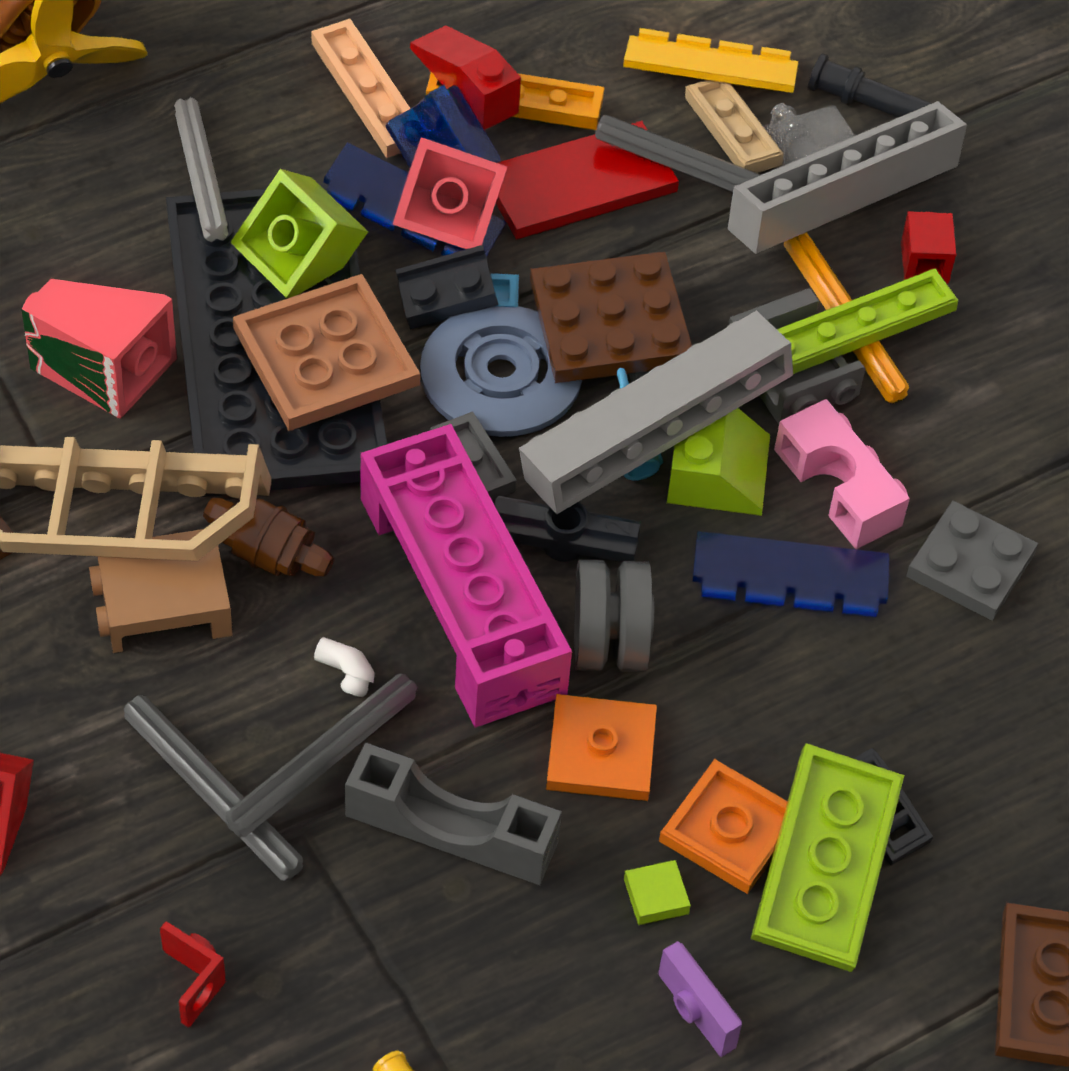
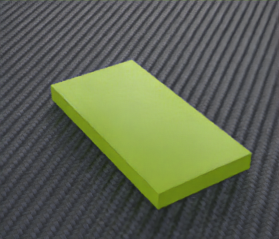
M807 743L804 745L752 931V940L852 972L855 969L904 775Z

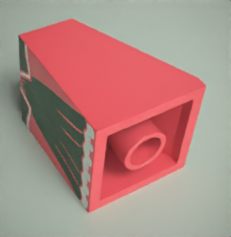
M50 279L38 292L32 293L26 299L21 309L30 369L119 419L132 408L177 359L172 298L165 294Z

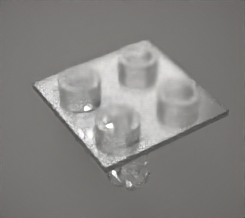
M780 103L771 111V123L763 126L784 154L782 166L855 136L835 105L796 116V111L792 106Z

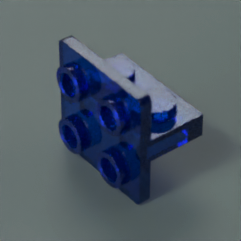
M442 85L431 91L415 107L390 119L385 125L409 167H411L421 137L495 163L500 161L498 152L456 85L446 89L445 85Z

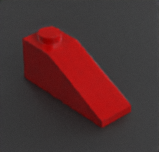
M443 26L410 42V49L483 131L519 113L521 76L496 49L448 26Z

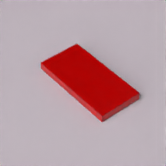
M642 121L632 123L635 126L647 130ZM594 134L497 162L507 166V170L496 205L517 240L678 192L679 180L671 168L600 141Z

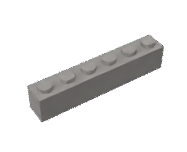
M937 101L736 185L733 189L727 229L757 254L953 169L959 163L967 124Z
M756 310L741 320L731 323L725 329L703 342L691 346L687 351L665 364L653 368L649 373L627 386L613 391L608 397L589 408L575 413L568 420L544 434L535 436L528 443L519 447L524 480L556 514L562 512L793 376L791 342Z

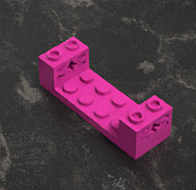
M452 424L362 452L361 501L378 535L391 531L395 532L457 655L455 689L474 727L476 728L555 700L556 694L567 695L572 650Z

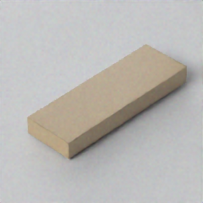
M706 80L686 86V100L733 164L756 173L783 165V152L731 83Z

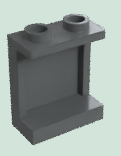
M808 288L732 316L729 319V325L757 310L770 324L779 329L816 315L819 300L812 290ZM841 355L793 374V376L762 393L759 397L779 424L781 420L825 399L831 405H843L860 395L865 367L861 361L848 364Z

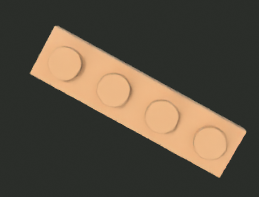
M347 19L311 31L313 47L386 158L417 148L421 137L426 139L425 129L352 20Z

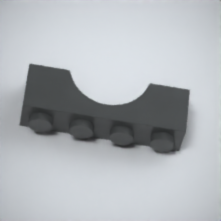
M368 743L364 744L345 784L346 817L537 885L541 884L558 844L562 811L513 794L507 799L496 803H480L463 799L443 790L429 780L419 769L414 759Z

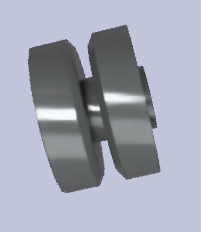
M578 560L574 607L575 669L581 671H601L608 660L609 640H614L615 662L620 671L646 672L654 632V595L652 594L650 563L623 561L617 571L615 592H611L610 571L604 560Z

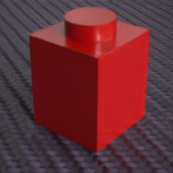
M908 211L901 239L904 280L936 269L946 284H949L956 257L953 213Z

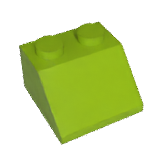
M280 169L230 243L286 298H291L341 270L368 231L312 177Z
M737 408L674 445L667 503L761 516L770 434Z

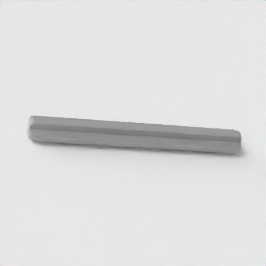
M191 97L186 101L179 99L174 104L175 116L203 236L210 242H213L215 239L223 241L228 236V224L199 105Z

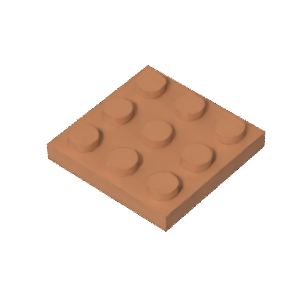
M363 274L233 317V329L289 431L420 386L419 370Z

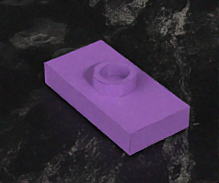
M677 941L665 948L662 952L658 975L673 993L674 1003L678 1012L686 1022H694L720 1057L726 1055L737 1046L742 1021L682 943L680 944Z

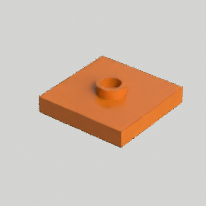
M556 694L546 790L648 801L657 705Z
M714 759L660 832L659 842L748 894L772 861L788 801Z

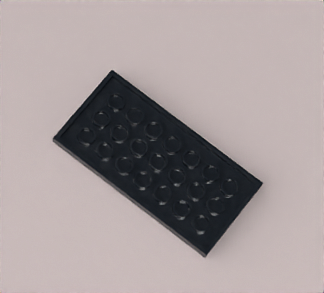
M346 182L319 184L351 214ZM266 189L220 193L228 224V236L223 241L215 239L213 242L206 240L203 236L194 195L166 197L194 453L247 455L248 445L258 444L272 478L270 491L361 482V453L387 444L380 400L289 431L233 329L234 316L288 299L230 243ZM355 250L341 270L300 294L360 275L357 251ZM206 493L204 496L201 497L220 496L227 494Z

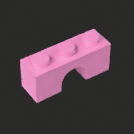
M827 399L780 421L774 450L800 482L821 474L835 476L844 482L834 489L828 516L855 549L903 526L910 499L904 485L898 479L892 478L880 463L874 449L861 441L852 430L847 417L842 413H838Z

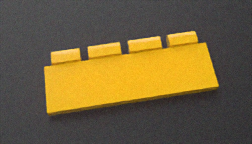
M640 28L639 36L630 35L623 67L789 93L794 92L798 61L790 60L791 51L762 47L761 54L755 55L752 54L753 45L722 40L719 41V47L716 49L710 48L711 39L683 34H678L676 42L669 41L670 32Z

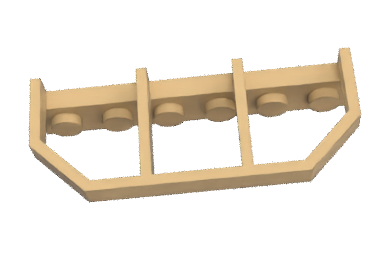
M65 437L63 448L0 445V489H12L16 485L37 486L47 491H55L47 534L5 533L0 529V549L3 552L198 561L254 518L257 495L269 496L272 478L258 444H249L247 455L166 452L162 441L159 440L151 441L150 451L80 449L75 437ZM73 488H84L94 493H106L110 489L132 490L135 493L142 494L135 538L65 535ZM160 491L179 492L189 497H201L206 493L227 494L230 497L240 499L238 504L189 541L152 539Z

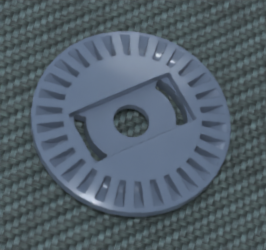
M493 306L479 311L452 316L433 331L425 343L421 355L420 375L422 386L429 401L436 410L448 420L473 411L489 436L524 435L553 424L572 407L582 385V380L555 383L539 314L534 310L520 306ZM458 356L465 357L464 373L466 381L464 382L456 369ZM504 359L513 363L516 370L512 375L501 378L492 375L487 367L494 360ZM539 359H545L547 374L539 384L536 382L539 373Z

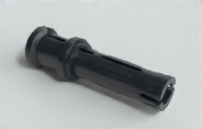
M823 53L819 56L808 83V90L814 92L817 89H821L840 97L843 104H854L857 101L898 118L932 104L877 81L865 78V72L862 71V68L857 66L853 69L843 67L829 61V56Z

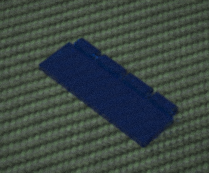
M347 142L324 177L323 182L329 185L326 192L341 206L351 211H354L359 200L364 202L365 205L361 211V216L391 231L395 230L396 226L392 224L408 172ZM494 215L491 216L482 243L486 256L489 255L506 225V221ZM404 228L401 232V236L431 251L435 250L440 241ZM446 243L441 256L466 249Z
M697 531L693 582L702 583L701 597L735 601L737 587L746 588L745 602L784 607L786 593H794L793 608L833 612L834 601L837 598L843 599V614L877 617L879 604H887L889 553Z

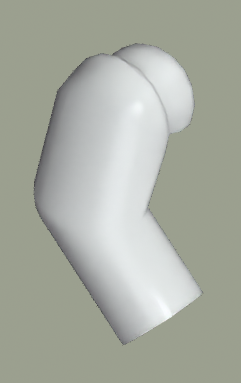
M325 637L320 639L315 650L314 660L346 673L341 683V688L344 692L358 697L365 696L368 692L369 682L373 683L375 676L365 655L356 648Z

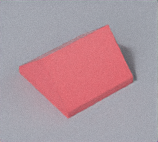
M421 137L392 225L464 249L482 245L507 166Z

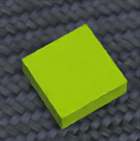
M676 860L625 871L624 882L638 925L689 914L691 905Z

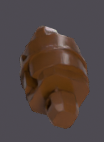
M211 498L204 510L203 517L211 524L236 504L222 498ZM260 498L256 500L254 518L222 542L232 547L231 553L249 562L252 568H261L275 576H279L281 573L295 576L300 567L302 571L318 577L327 576L335 560L332 554L321 546L314 543L311 546L315 532L305 527V520L289 513L287 508L282 505L277 507Z

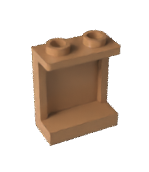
M204 529L155 536L152 539L189 541ZM218 545L198 561L97 556L98 565L89 567L93 596L103 595L105 606L96 607L100 637L110 636L113 653L123 652L122 638L125 636L210 623L213 639L232 636L231 607Z

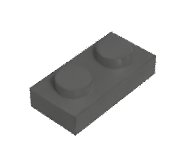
M473 411L430 428V430L452 424L492 501L498 496H505L516 492V478Z

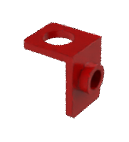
M165 922L160 927L163 951L199 974L179 1000L181 1023L190 1027L226 983L224 958L216 953L214 947L204 937L196 933L187 935L172 924ZM204 988L202 994L200 995V997H199V998L197 999V1001L195 1002L197 996L199 995V993L201 992V990Z

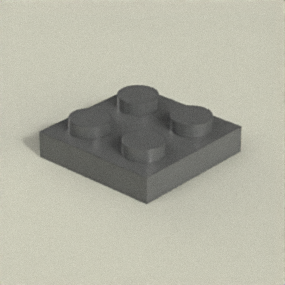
M952 500L909 565L906 577L993 621L1035 555L1038 543Z

